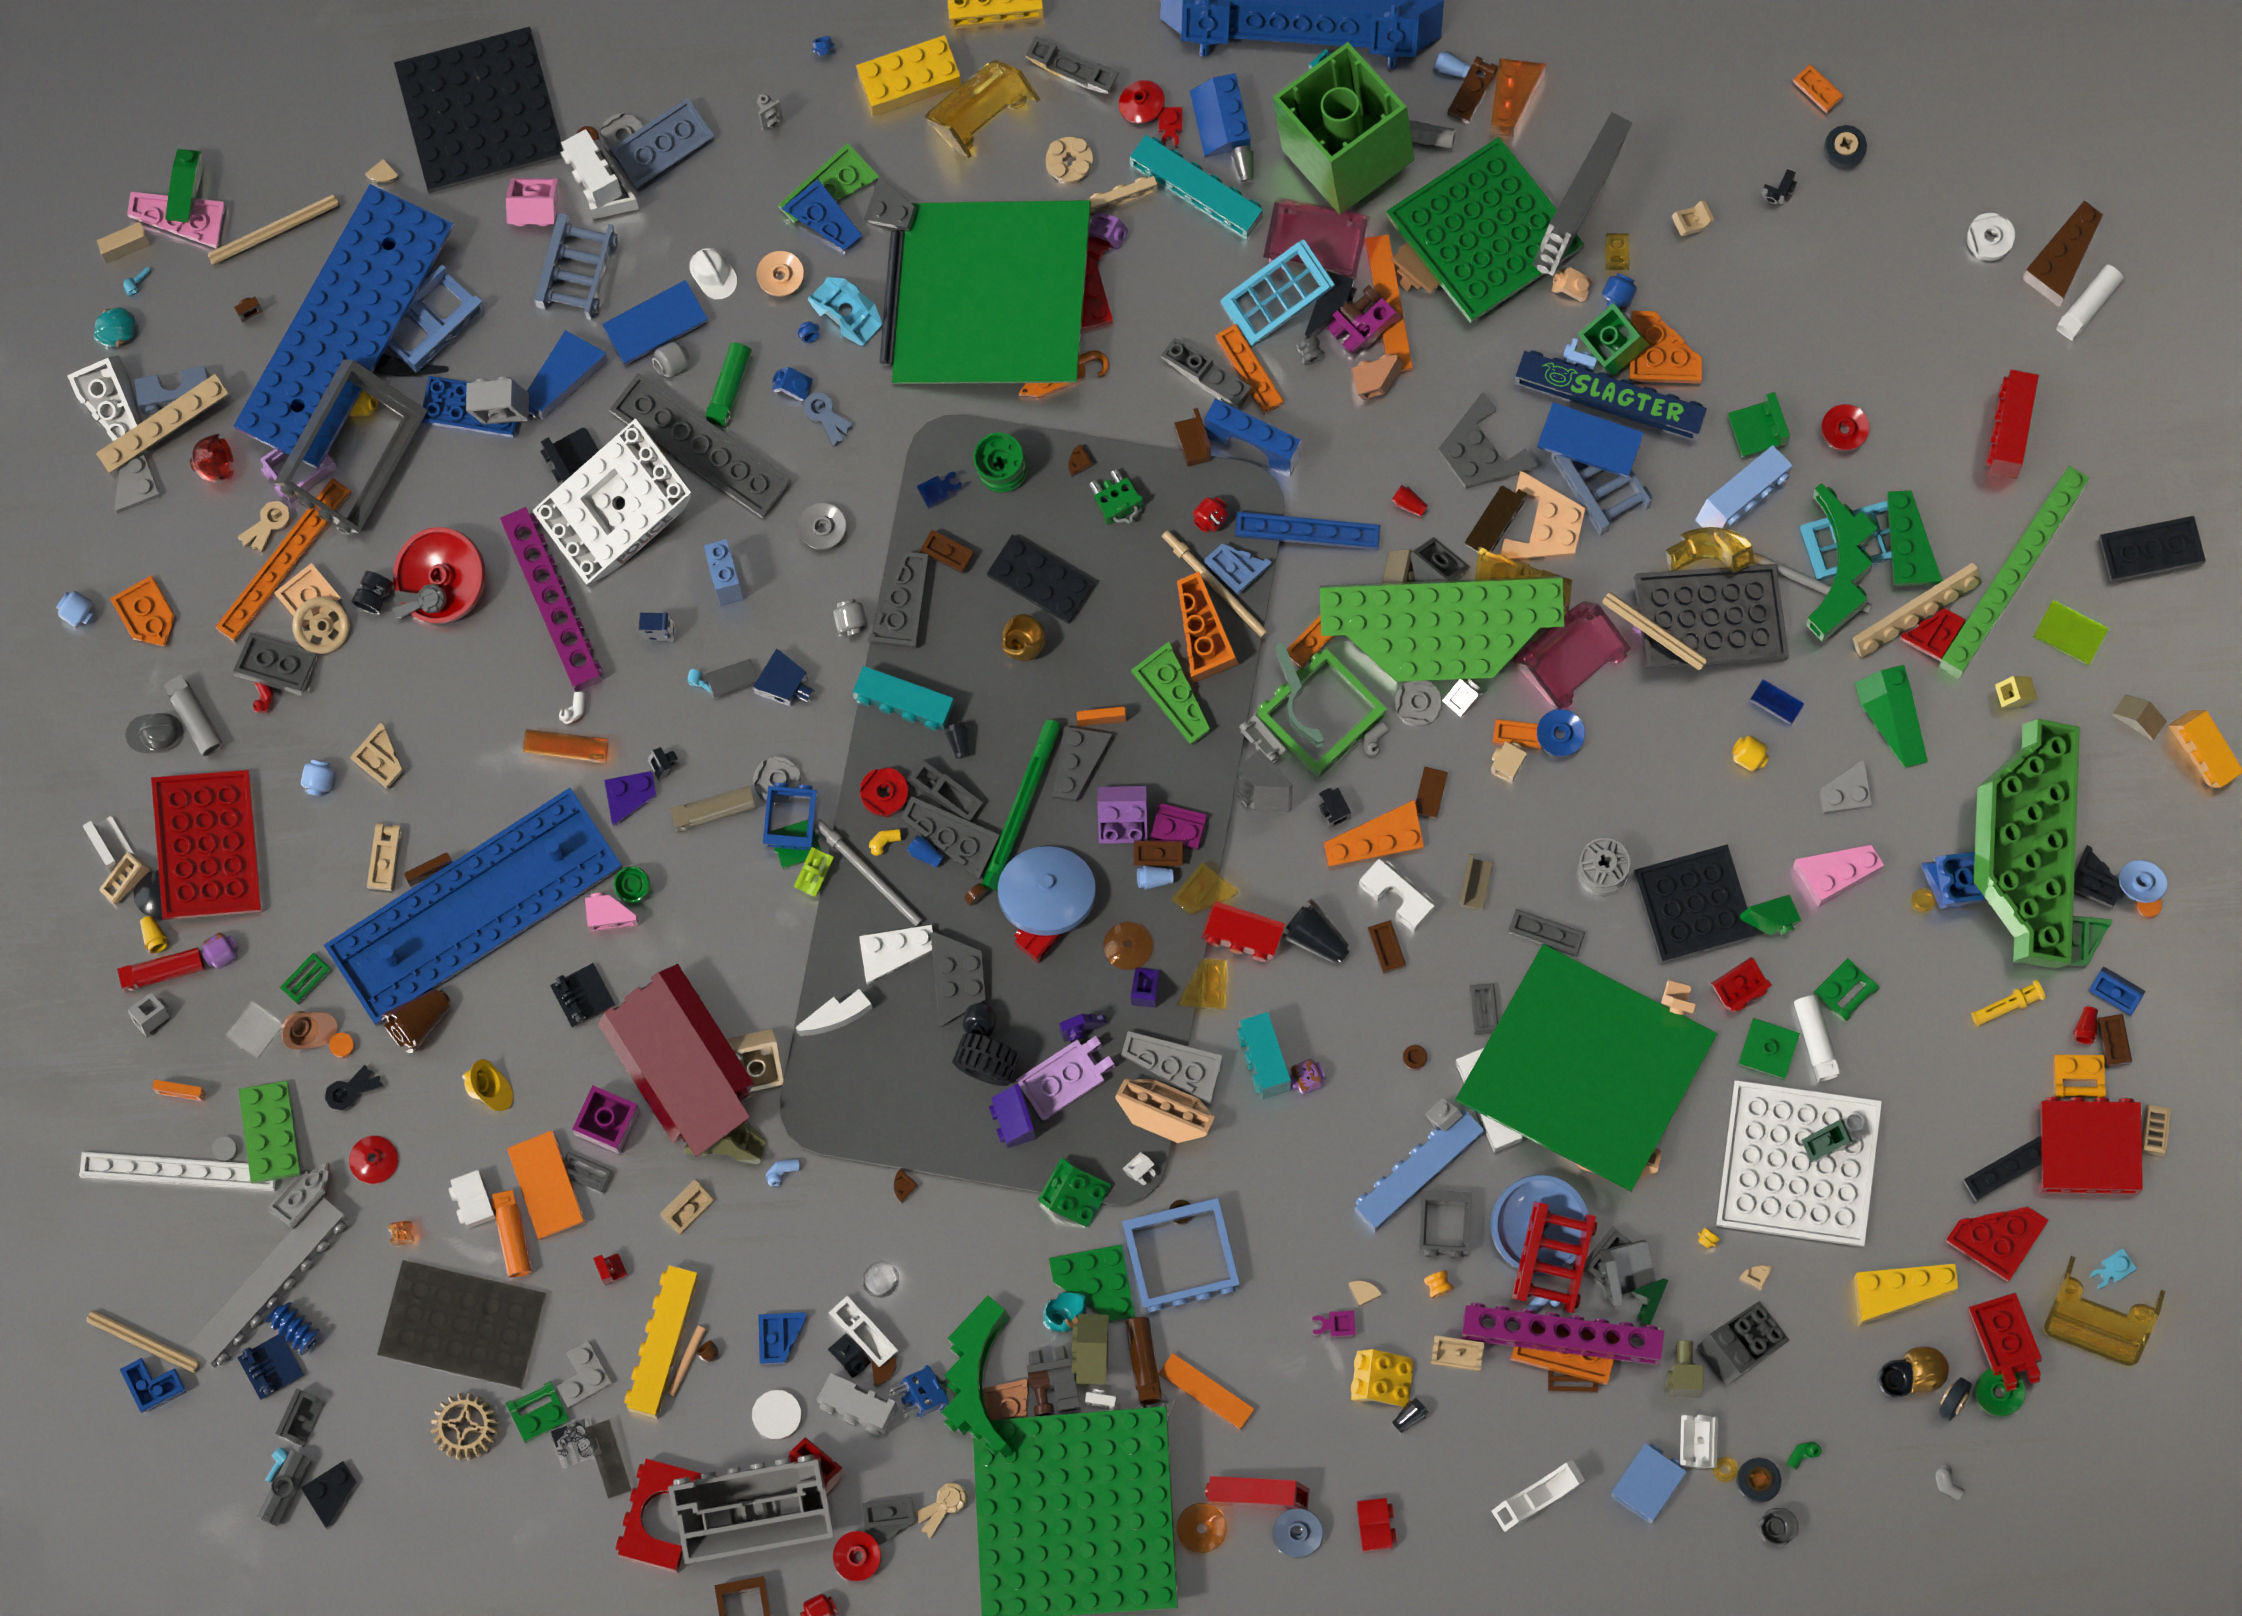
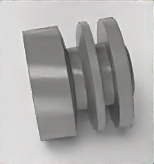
M1602 837L1588 843L1580 854L1577 871L1579 882L1583 888L1594 896L1602 897L1614 895L1620 891L1627 881L1631 860L1627 849L1622 843L1612 838ZM1601 860H1603L1605 863L1609 862L1608 868H1606L1604 865L1600 866Z

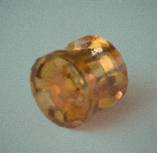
M399 1221L388 1225V1230L392 1236L390 1238V1245L402 1246L415 1242L414 1236L411 1235V1229L413 1228L411 1221Z

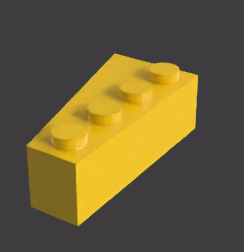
M1946 1264L1856 1272L1853 1279L1859 1326L1954 1294L1958 1289L1956 1265Z

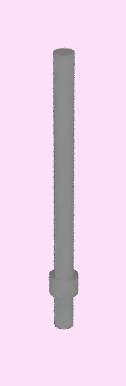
M1742 546L1738 548L1736 555L1759 565L1776 564L1777 573L1826 595L1832 587ZM1867 602L1862 611L1869 613L1872 604Z
M821 819L815 823L814 826L827 838L826 842L832 848L836 847L916 927L921 924L923 920L842 841L843 837L837 831L833 832Z

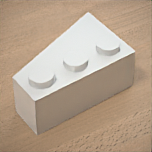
M586 129L561 142L563 151L560 152L567 165L571 163L574 171H572L576 182L578 184L583 183L586 188L583 193L589 203L594 202L598 209L622 196L615 174L612 175L607 161L602 158L598 147Z

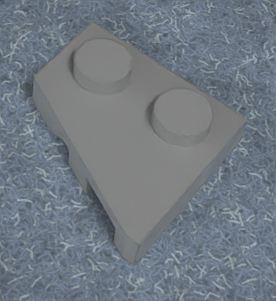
M143 452L119 468L114 507L117 513L160 497Z

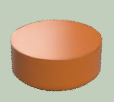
M2161 899L2151 903L2137 901V911L2144 918H2154L2162 909Z
M337 1033L330 1039L329 1048L334 1056L346 1058L354 1051L355 1044L350 1035Z

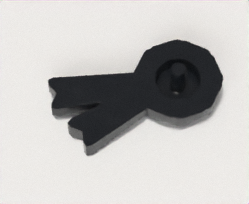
M364 1065L349 1082L336 1081L329 1085L326 1089L325 1100L332 1110L345 1111L354 1104L356 1095L383 1088L384 1085L380 1082V1076L369 1079L373 1076L374 1072L368 1070L367 1066Z

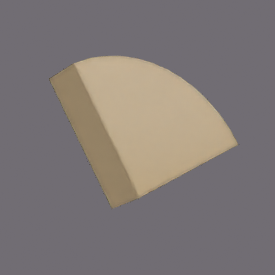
M384 159L365 173L366 177L373 182L392 183L399 179L398 175Z
M1767 1265L1751 1267L1743 1272L1739 1280L1762 1290L1773 1267Z
M1353 1281L1348 1283L1359 1307L1382 1296L1380 1291L1369 1282Z

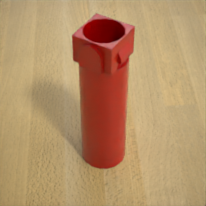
M199 947L117 968L121 988L125 993L205 970Z

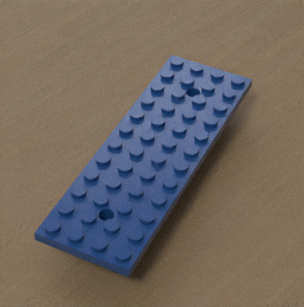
M370 184L233 425L234 429L290 455L343 360H354L373 373L452 232L454 224ZM349 380L346 381L301 462L319 469L362 392L361 388Z
M568 788L324 944V947L375 1026L386 1020V1018L381 1019L382 1014L435 989L623 867L572 789Z

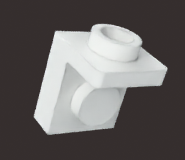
M1460 679L1443 699V702L1461 717L1484 692L1480 689L1481 685L1475 679Z

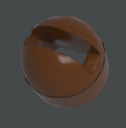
M709 1340L698 1349L697 1354L705 1362H713V1356L718 1357L719 1350L715 1343Z

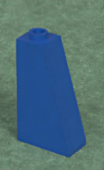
M565 330L527 390L529 393L528 415L533 418L538 416L545 419L607 363L606 352Z

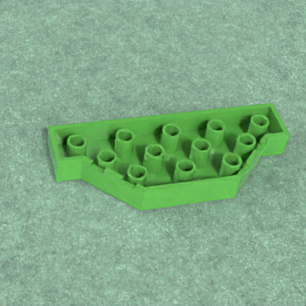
M1562 576L1321 585L1319 588L1321 636L1346 635L1396 682L1494 678L1539 628L1564 627Z
M2036 719L2022 725V748L1977 787L1974 883L2013 935V961L2057 969L2071 964L2080 727L2042 719Z

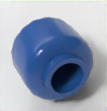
M1619 273L1616 276H1610L1602 292L1603 298L1608 300L1606 305L1610 306L1614 303L1619 308L1621 306L1629 307L1637 291L1636 285L1633 284L1635 280Z

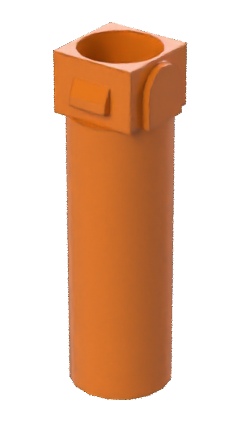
M513 1190L492 1194L493 1198L491 1200L507 1275L509 1278L526 1276L532 1273L519 1207L516 1205Z

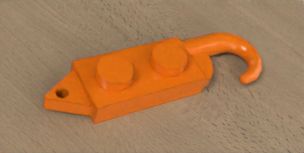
M1097 350L1079 355L1077 383L1085 377L1086 367L1084 363L1094 359H1099L1103 364L1102 369L1097 375L1102 376L1105 374L1109 367L1107 356ZM1026 383L1020 390L1019 395L1037 397L1039 400L1076 383Z

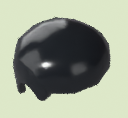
M1892 1360L1883 1365L1878 1373L1877 1382L1884 1394L1897 1398L1907 1396L1911 1392L1913 1383L1911 1363L1905 1360Z

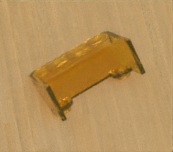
M994 60L982 67L926 114L925 118L956 153L970 158L972 154L969 149L972 148L974 141L972 134L1004 108L1018 109L1026 103L1027 99L1035 102L1041 99L1021 70L999 60Z
M2071 1256L2044 1325L2045 1332L2052 1338L2123 1365H2135L2140 1360L2159 1317L2166 1291L2160 1290L2153 1307L2145 1304H2136L2130 1308L2128 1315L2081 1297L2083 1293L2082 1283L2070 1276L2076 1258Z

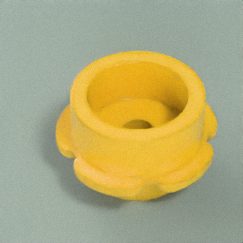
M1706 1227L1701 1232H1697L1700 1236L1698 1241L1708 1249L1712 1246L1718 1247L1717 1243L1720 1238Z

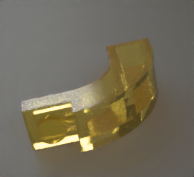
M1718 527L1697 528L1681 534L1682 542L1665 550L1667 567L1671 571H1677L1700 559L1719 560L1725 563L1733 573L1754 563L1752 545L1740 534Z

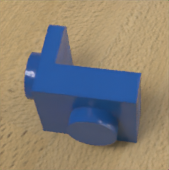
M791 367L782 368L773 377L772 391H782L799 401H804L813 378Z

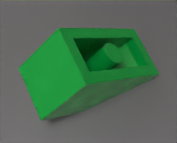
M1790 894L1750 906L1739 915L1741 920L1769 935L1781 933L1782 936L1793 932L1795 930L1794 926L1802 921Z

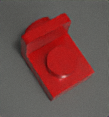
M616 1253L605 1259L602 1254L593 1258L605 1286L627 1276L619 1254Z

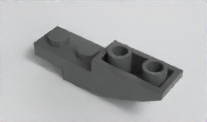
M1174 338L1161 354V357L1190 381L1220 401L1225 400L1238 409L1253 392L1252 386L1213 363L1212 359L1177 338Z

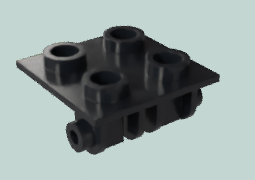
M594 963L567 977L561 975L555 979V983L550 985L572 1028L615 1006Z

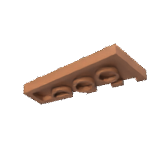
M1029 1379L983 1388L985 1406L990 1420L1027 1417Z

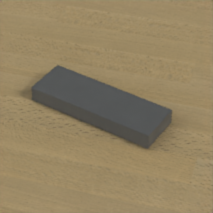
M1518 909L1514 913L1508 930L1509 934L1541 945L1545 944L1550 948L1576 957L1586 933Z

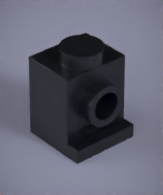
M1328 788L1319 793L1321 798L1319 808L1324 818L1329 817L1327 819L1329 829L1351 819V811L1339 788L1334 790Z

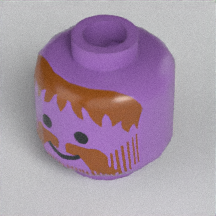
M217 933L203 942V950L200 951L210 967L214 966L220 969L236 959L235 949L238 946L231 935L226 938L223 933Z
M1307 1059L1291 1067L1292 1075L1289 1076L1292 1089H1298L1301 1094H1307L1321 1088L1323 1080L1326 1079L1320 1062L1315 1063L1313 1059Z

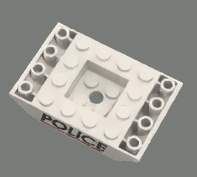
M634 419L534 508L532 512L586 585H589L616 571L682 513L693 492L639 420ZM622 496L625 499V506L619 510L616 507V501Z

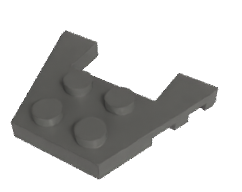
M1484 392L1477 398L1438 449L1439 454L1465 489L1495 481V479L1506 476H1515L1520 471H1533L1538 467L1526 448L1507 461H1504L1479 428L1478 423L1496 412L1495 406Z

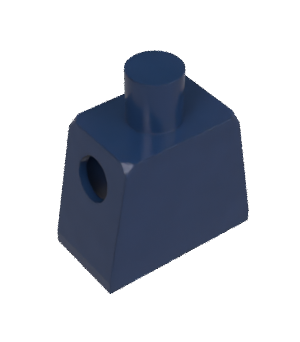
M778 649L775 650L753 686L755 694L791 706L797 697L809 702L815 692L814 689L805 685L808 679L807 672Z

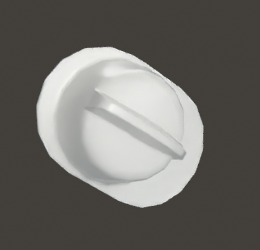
M713 248L701 249L693 255L689 269L702 291L713 299L729 297L736 289L737 276L725 256L719 250Z

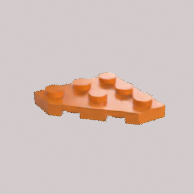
M1631 310V322L1650 345L1630 361L1629 381L1701 384L1702 357L1694 352L1655 311Z

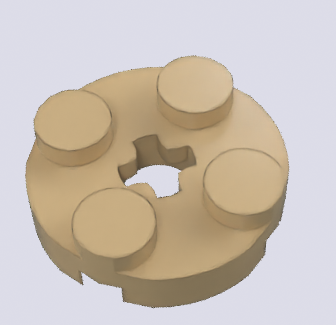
M1063 137L1050 144L1046 153V167L1049 174L1058 179V182L1076 184L1084 180L1085 176L1091 171L1093 155L1083 139ZM1066 156H1071L1076 160L1072 161V165L1069 166L1067 162H1063V159Z

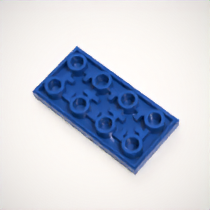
M684 280L603 323L602 326L626 366L709 321L687 281Z
M434 376L428 377L422 406L427 412L421 423L514 438L517 422L483 425L466 411L467 383L472 382Z
M1553 402L1537 448L1629 478L1644 432Z

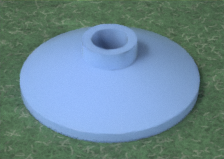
M2143 860L2131 861L2124 865L2120 871V887L2133 900L2143 903L2155 902L2162 898L2167 890L2165 874L2158 866L2151 862Z

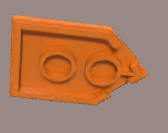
M152 575L109 598L132 639L163 647L166 646L175 615Z

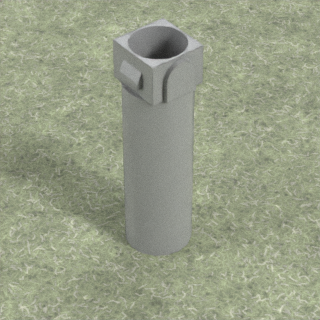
M180 674L164 683L163 685L166 688L168 697L202 756H209L223 747V742L188 681Z

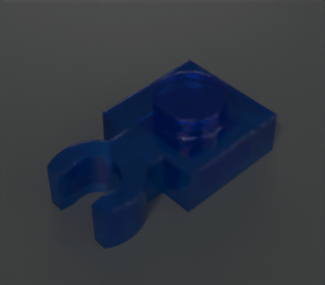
M955 472L948 473L942 481L937 475L917 485V490L928 509L949 499L948 491L956 492L962 488L961 482L955 485L950 483L951 479L957 477Z

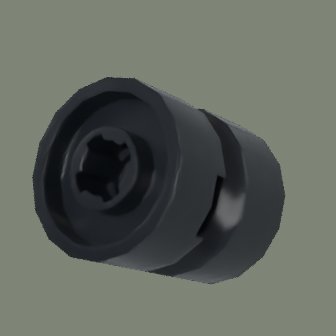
M365 571L360 581L361 588L356 590L351 602L364 611L379 615L385 604L383 597L389 595L393 582L375 572Z

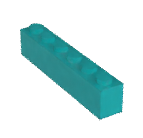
M1145 134L1129 156L1131 166L1148 177L1154 176L1156 182L1245 239H1248L1263 218V209L1257 201L1246 199L1235 187H1227L1216 175H1208L1202 171L1203 169L1199 164L1193 161L1190 163L1183 159V155L1175 149L1169 150L1156 137L1150 138Z

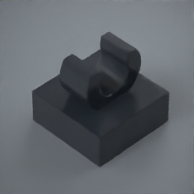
M659 747L652 750L647 760L657 779L660 780L667 777L672 766L675 765L674 761L678 760L674 751L665 754L662 748Z

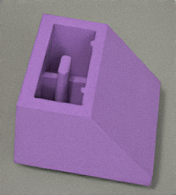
M1146 786L1098 787L1099 844L1134 843V840H1147Z

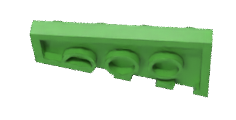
M847 143L778 204V207L780 209L818 179L837 202L877 181L880 177ZM782 210L794 224L799 222L798 219Z
M1167 642L1131 670L1133 676L1190 745H1193L1210 732V728L1183 674L1170 642Z

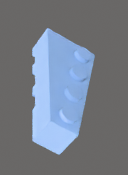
M1772 445L1712 494L1703 505L1696 521L1716 540L1746 512H1750L1757 505L1758 501L1762 498H1767L1777 484L1779 486L1784 484L1790 477L1788 473L1793 465Z

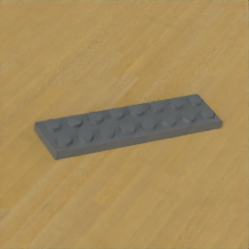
M637 373L609 409L610 413L627 425L634 419H638L660 448L762 519L791 482V479L639 373Z

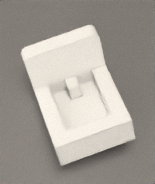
M1093 1389L1092 1393H1086V1406L1113 1411L1120 1410L1121 1404L1116 1403V1396H1109L1107 1391Z

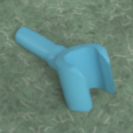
M148 267L134 278H127L124 281V290L128 296H132L139 291L137 283L151 272Z
M691 669L687 678L688 683L692 686H700L711 693L709 685L701 680L703 673Z
M278 1448L272 1454V1457L277 1462L273 1465L265 1479L270 1483L288 1456V1452L284 1448Z

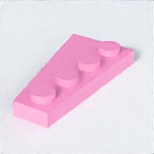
M131 192L127 212L130 218L218 249L225 203L223 201L195 199L189 223L165 220L168 196Z

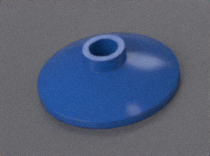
M1552 710L1546 713L1538 723V742L1547 753L1553 756L1565 757L1572 755L1579 750L1584 742L1585 728L1583 722L1575 713L1569 710ZM1562 732L1564 734V738H1557L1556 733Z

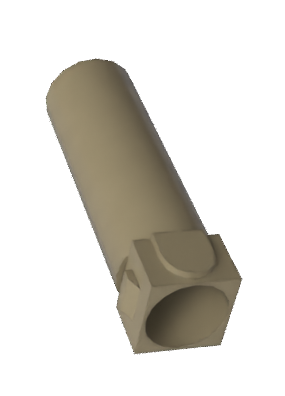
M746 786L689 804L679 805L670 808L678 833L692 827L756 809L750 786Z

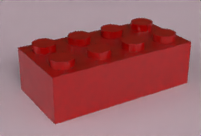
M2010 369L2008 377H2003L1998 398L2001 399H1999L1998 406L1996 407L1995 425L1990 438V443L1994 444H1991L1986 460V465L1990 466L1989 474L2017 479L2025 456L2039 378L2038 374Z

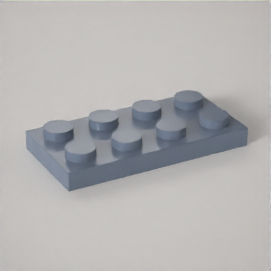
M687 97L610 148V152L634 187L638 189L713 139L714 135Z

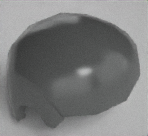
M1773 1508L1765 1512L1760 1518L1758 1531L1763 1541L1772 1546H1783L1797 1536L1799 1522L1794 1513L1789 1510Z

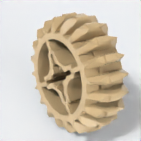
M458 1393V1401L449 1396L448 1400L451 1404L447 1406L442 1401L440 1405L444 1410L442 1412L437 1409L434 1411L439 1416V1419H431V1423L438 1427L432 1428L431 1433L439 1434L433 1441L435 1444L441 1443L439 1446L441 1452L448 1448V1457L453 1456L456 1451L457 1460H461L463 1453H465L467 1460H471V1452L474 1451V1454L480 1457L481 1454L478 1449L482 1447L487 1452L489 1448L485 1444L486 1441L492 1444L495 1442L489 1435L498 1433L497 1429L491 1427L498 1424V1420L490 1419L496 1413L493 1409L486 1411L490 1406L489 1402L486 1401L480 1405L482 1402L481 1396H477L473 1402L472 1393L467 1394L466 1400H464L462 1393ZM464 1408L458 1418L447 1420L454 1411ZM472 1408L482 1414L484 1426L472 1422ZM467 1419L468 1425L472 1427L465 1428L464 1432L461 1433L462 1430L457 1426L464 1425ZM445 1427L457 1431V1445L447 1439ZM482 1433L475 1442L465 1445L472 1434Z

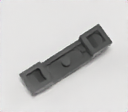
M1035 36L1025 55L1027 59L1054 75L1079 86L1109 94L1119 76V72L1099 63L1096 66L1058 49L1056 44Z

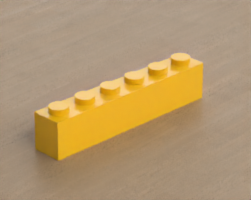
M670 1265L667 1271L662 1272L659 1283L662 1286L660 1295L656 1294L652 1309L656 1310L653 1319H648L645 1330L648 1333L646 1342L641 1343L638 1356L641 1357L639 1366L635 1365L631 1380H634L632 1390H627L624 1404H627L629 1412L658 1419L699 1280V1275L696 1272Z

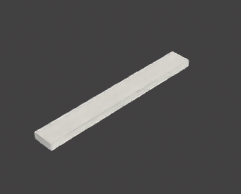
M82 1152L79 1176L82 1178L275 1191L277 1181L252 1184L247 1163Z

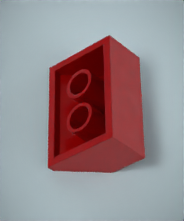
M1215 901L1209 910L1201 939L1206 940L1208 945L1214 947L1223 945L1229 947V951L1233 953L1243 954L1245 952L1253 955L1252 958L1255 960L1266 962V960L1273 958L1286 923Z

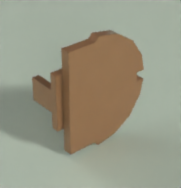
M1408 243L1402 245L1399 248V252L1392 257L1391 261L1400 267L1397 272L1403 277L1399 285L1407 292L1412 285L1418 290L1423 287L1429 293H1432L1438 286H1441Z

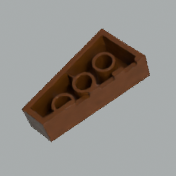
M2084 200L2025 270L2022 280L2060 308L2103 214Z

